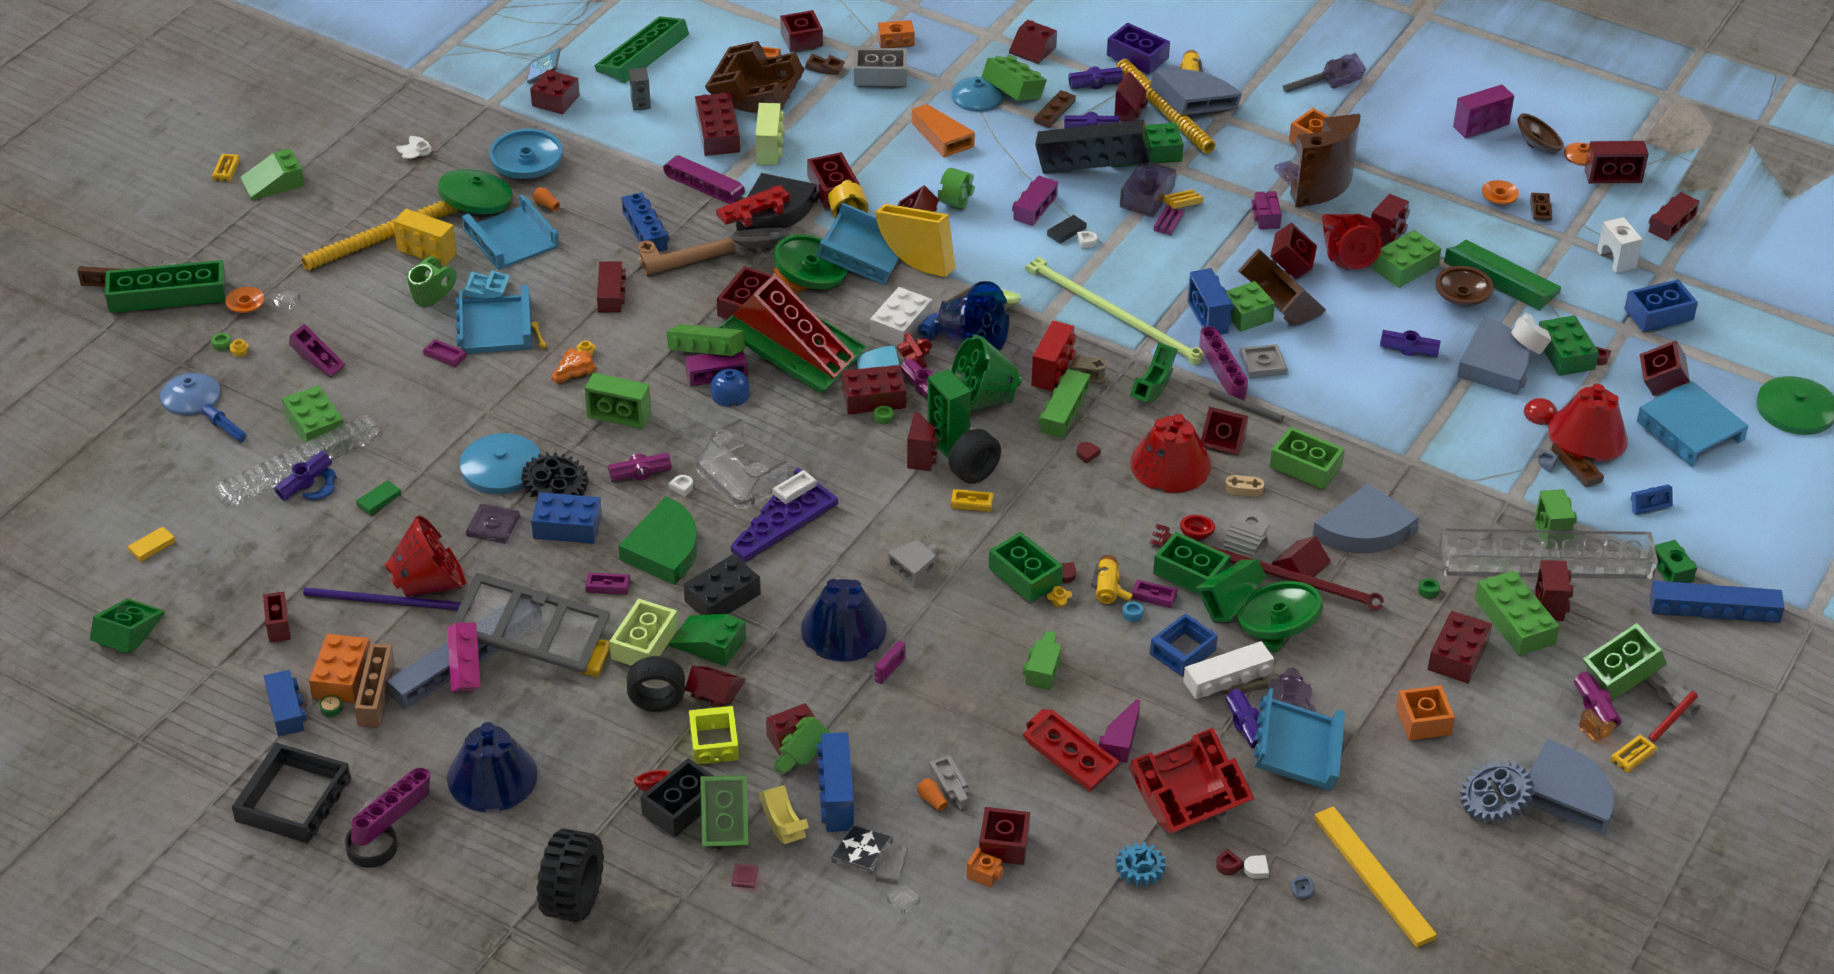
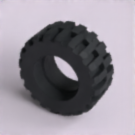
M563 828L555 832L548 841L543 859H541L540 872H538L537 878L538 908L546 917L580 922L590 914L599 893L604 868V848L601 844V839L596 834Z

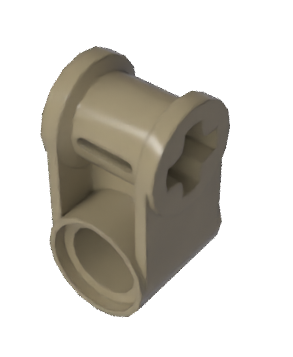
M1082 355L1073 358L1069 369L1090 374V383L1103 384L1107 380V375L1105 374L1107 362L1104 359Z

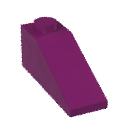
M303 324L290 335L289 345L304 360L330 378L345 366V363L307 325Z
M1138 699L1107 726L1105 736H1100L1099 746L1120 762L1128 763L1140 714L1141 700Z

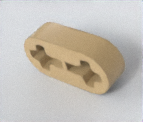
M1231 475L1226 478L1225 490L1232 495L1258 497L1264 492V481L1258 477Z

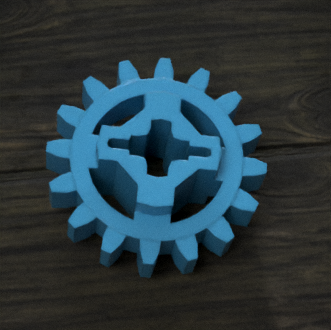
M1134 842L1133 847L1125 845V851L1119 850V856H1116V873H1120V879L1127 878L1128 885L1132 882H1135L1136 887H1139L1140 883L1148 887V882L1155 885L1157 879L1162 880L1163 873L1166 870V858L1161 856V850H1154L1155 845L1146 847V842H1143L1142 846H1138L1137 842Z

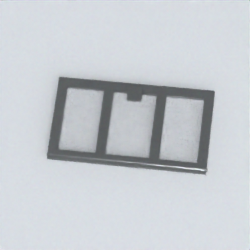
M476 573L451 625L454 623H476L477 642L585 673L610 618V612Z

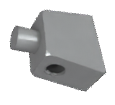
M915 540L889 551L888 567L909 585L916 588L936 570V556L940 554V550L934 543L926 547L921 542Z

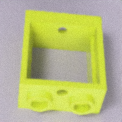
M733 706L689 710L694 762L696 764H708L739 760ZM730 728L731 742L698 744L697 731Z

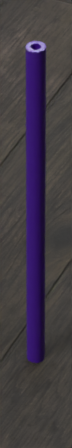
M306 587L303 590L304 596L457 611L462 603Z

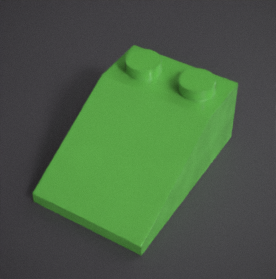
M291 148L272 153L240 177L251 200L305 186L302 168Z

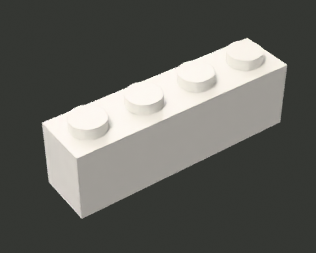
M1262 641L1186 666L1183 682L1195 699L1207 697L1213 693L1228 690L1232 686L1245 684L1251 680L1272 674L1274 658Z

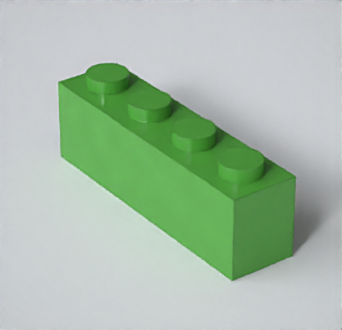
M679 324L666 331L669 350L733 356L746 349L743 330Z
M1067 369L1065 375H1061L1058 388H1054L1052 399L1047 401L1045 412H1041L1038 423L1041 424V433L1064 438L1089 390L1090 374Z

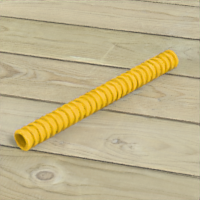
M1122 59L1118 62L1116 67H1121L1123 77L1127 71L1131 72L1145 88L1148 101L1168 118L1171 123H1177L1178 129L1204 154H1209L1214 150L1216 146L1215 141L1187 115H1180L1150 86L1151 81L1128 59Z
M443 200L423 207L422 210L418 209L417 212L435 219H441L442 216L446 217L447 214L456 213L458 209L450 206ZM395 219L391 220V222H386V224L383 223L381 226L378 225L376 228L373 227L370 230H366L365 233L360 232V235L355 234V237L350 236L349 239L345 238L344 241L340 240L339 243L335 242L334 245L330 244L328 247L325 246L323 249L315 250L312 253H308L307 256L302 255L301 260L304 268L307 271H311L312 268L316 269L317 266L321 267L322 264L326 265L328 262L331 263L333 260H338V257L343 258V255L348 256L349 253L353 254L354 251L358 252L359 249L363 250L364 247L368 248L370 245L373 246L375 243L378 244L380 241L383 242L385 239L388 240L391 237H395L393 223Z

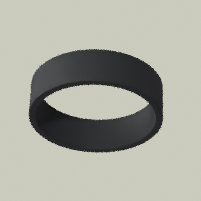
M391 825L384 832L393 838L392 845L384 853L373 857H363L353 853L349 848L352 843V828L346 835L345 846L347 856L351 862L360 867L373 868L384 865L397 852L396 833Z

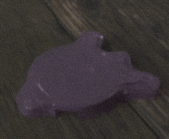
M1288 668L1280 675V678L1275 681L1274 678L1271 680L1268 691L1270 688H1273L1272 699L1316 712V708L1310 701L1312 696L1310 683L1307 685L1303 681V677L1297 669Z

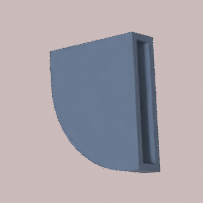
M1188 69L1155 70L1150 84L1180 115L1237 109L1242 96L1238 89L1226 81L1203 72Z
M1484 317L1460 360L1457 377L1517 395L1521 388L1524 389L1527 382V377H1525L1529 360L1527 347L1522 345L1512 335L1511 332L1513 330L1494 319Z
M1368 483L1314 522L1313 536H1317L1319 542L1329 547L1346 552H1379L1393 548L1410 536H1414L1419 528V516Z
M1547 739L1529 773L1534 784L1533 790L1535 794L1531 795L1533 801L1526 802L1527 805L1605 835L1614 806L1613 790L1608 778L1585 755Z

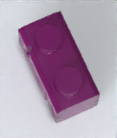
M1267 191V193L1256 192L1254 199H1251V210H1255L1253 212L1254 222L1258 223L1259 229H1279L1281 227L1282 214L1276 191Z

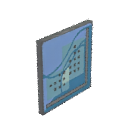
M560 47L531 61L527 78L528 83L540 78L546 70L554 71L557 69L561 52Z

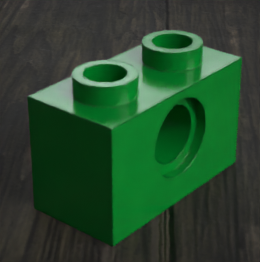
M1676 540L1653 546L1650 561L1666 582L1692 583L1694 581L1697 566Z

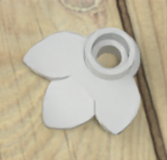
M416 136L409 137L408 145L396 146L397 151L405 159H413L418 156L424 157L432 151L429 142Z

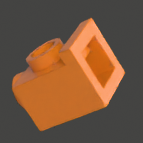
M978 847L967 862V879L991 888L996 880L999 881L1004 872L1001 859L981 852V849Z

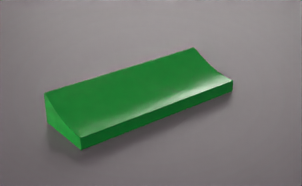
M659 16L594 65L596 71L608 74L625 84L629 81V69L649 66L689 35L685 19Z
M1466 239L1454 247L1446 248L1444 263L1451 267L1467 266L1484 272L1492 280L1493 288L1539 311L1560 293L1561 286Z

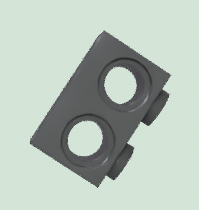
M646 67L629 69L630 98L633 111L651 109L649 78Z

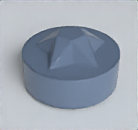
M1304 875L1296 877L1291 883L1292 894L1299 900L1311 898L1315 891L1313 880Z

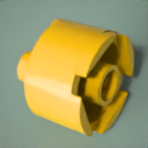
M845 180L828 194L834 219L839 214L842 203L868 213V201L864 189L859 184Z

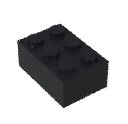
M734 554L684 583L685 602L700 615L730 614L761 595L760 576Z
M687 758L640 797L642 815L675 838L701 816V776L714 775Z

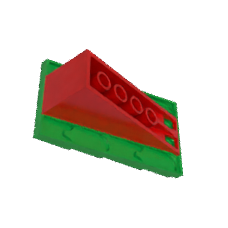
M776 274L767 280L719 327L743 330L746 347L763 359H768L793 378H798L813 390L821 393L867 348L866 345L815 315Z

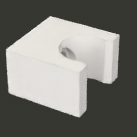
M1624 217L1605 221L1602 225L1597 252L1600 255L1613 253L1614 263L1612 270L1615 273L1636 269L1643 239Z

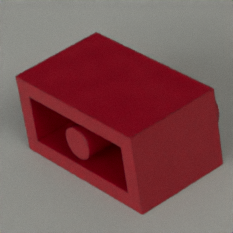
M285 591L263 594L269 643L290 640V624Z

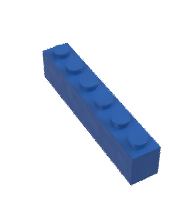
M1653 581L1649 595L1652 614L1780 623L1785 608L1782 590Z

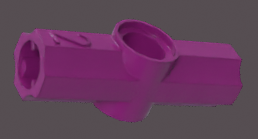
M911 358L905 360L901 365L902 373L915 385L916 393L925 395L928 398V377L932 376L933 373L928 369H923Z
M669 453L649 457L643 454H635L629 461L608 465L611 482L633 477L636 480L643 481L649 478L652 473L672 469Z
M1586 671L1575 677L1574 685L1583 697L1586 711L1595 715L1603 729L1609 732L1621 725L1622 719L1612 706L1610 693L1606 689L1602 690L1592 674Z

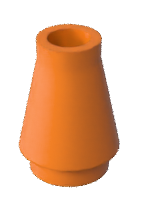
M539 187L535 190L533 199L536 204L552 211L558 210L560 202L555 199L547 188Z
M926 778L917 786L918 796L936 808L937 811H942L947 807L948 802L935 780Z

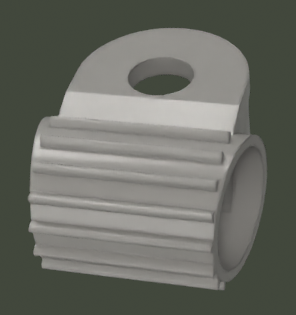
M1244 510L1238 513L1232 525H1228L1223 550L1259 560L1268 545V537L1266 535L1269 520L1267 516L1257 510ZM1255 520L1257 524L1249 525L1246 521Z

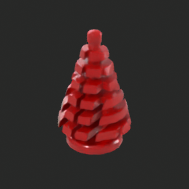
M1361 214L1323 215L1322 225L1327 255L1331 262L1334 261L1338 267L1349 270L1348 267L1358 270L1370 266L1377 260L1382 248V238L1379 234L1382 230L1378 222H1374L1372 218Z

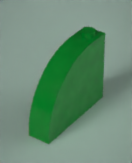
M665 496L618 545L619 559L675 585L680 579L685 577L697 555V530L693 517L683 505Z

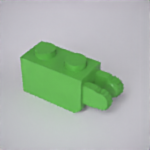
M1054 631L1045 632L1042 640L1037 639L1034 648H1030L1028 655L1029 663L1025 662L1023 668V675H1026V685L1051 690L1060 665L1061 647L1055 643L1056 633Z
M815 717L802 718L796 725L798 729L793 735L788 734L781 742L783 746L779 751L782 754L774 763L775 771L780 773L788 772L794 765H807L817 754V743H821V734L831 732Z

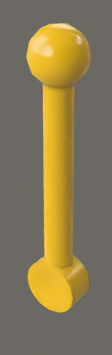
M534 321L531 323V328L535 329L540 342L539 347L544 349L546 342L543 341L539 332V323Z

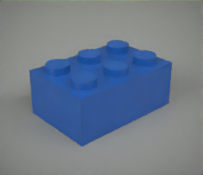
M1212 268L1190 272L1187 302L1201 328L1211 326L1216 328L1220 335L1227 334L1229 332V325L1232 322L1230 313L1233 310V303L1227 297L1225 288L1221 286L1218 275H1215Z
M1677 279L1628 291L1624 309L1639 328L1646 332L1694 320L1698 302L1681 281Z
M539 492L531 520L533 539L595 544L602 517L601 498Z

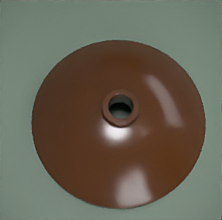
M1526 113L1520 114L1517 118L1520 132L1530 147L1548 152H1559L1564 147L1561 137L1541 119Z
M1454 266L1444 269L1438 274L1435 282L1437 292L1445 300L1460 306L1481 304L1488 300L1493 292V283L1490 277L1476 268L1467 266Z

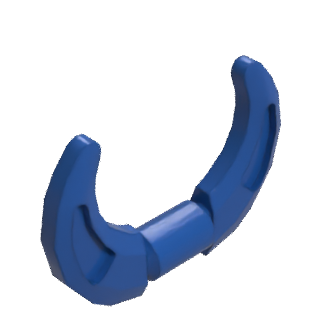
M326 468L319 475L326 479L325 486L314 493H302L303 497L309 500H318L330 495L335 489V486H333L334 479L337 478L335 471Z

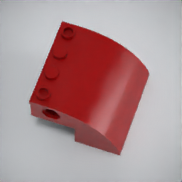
M1213 727L1193 735L1191 741L1156 755H1153L1151 752L1133 759L1130 766H1128L1152 815L1160 826L1170 834L1255 799L1236 759H1228Z

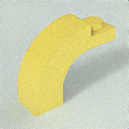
M785 785L759 793L768 822L781 843L787 844L806 838L804 829L809 828L807 820H800L794 813Z

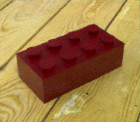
M731 93L695 96L696 116L704 156L740 153V134Z

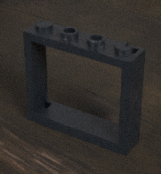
M275 743L232 805L234 820L241 824L309 843L313 835L317 834L322 821L329 816L330 809L334 803L339 801L345 786L347 787L350 784L349 765L342 761ZM283 764L333 779L304 824L254 810V807Z

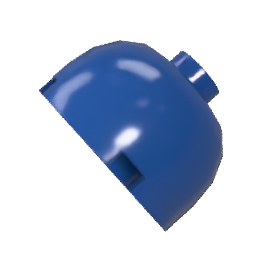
M726 369L718 372L711 382L713 401L725 407H730V404L735 403L736 406H739L746 402L750 397V385L747 377L735 369Z

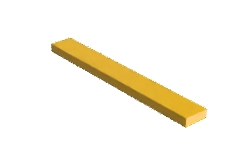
M1333 806L1314 815L1316 823L1414 946L1418 948L1436 940V932Z

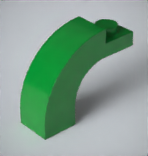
M1158 342L1147 372L1143 377L1135 378L1129 396L1147 403L1154 402L1163 392L1174 369L1172 365L1178 349Z

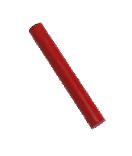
M1691 691L1648 736L1653 743L1698 698L1697 693Z

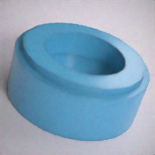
M1131 601L1124 604L1122 616L1125 620L1137 622L1143 618L1144 608L1140 603Z

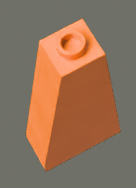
M928 104L912 109V124L943 158L975 147V132Z

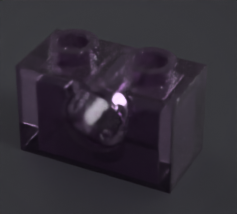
M1356 53L1346 54L1339 59L1329 60L1325 64L1322 74L1331 88L1334 89L1362 79L1366 67Z

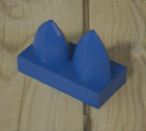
M1667 484L1632 492L1630 497L1632 512L1639 514L1673 506L1672 486Z

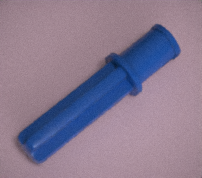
M211 404L203 406L202 414L208 417L213 425H218L239 442H243L247 438L246 433L227 419L223 411H218Z

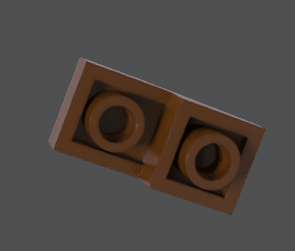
M1531 193L1532 218L1552 220L1550 193Z

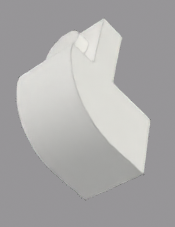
M1526 312L1522 317L1518 318L1515 328L1511 332L1522 345L1539 355L1551 341L1549 332L1536 325L1532 315Z

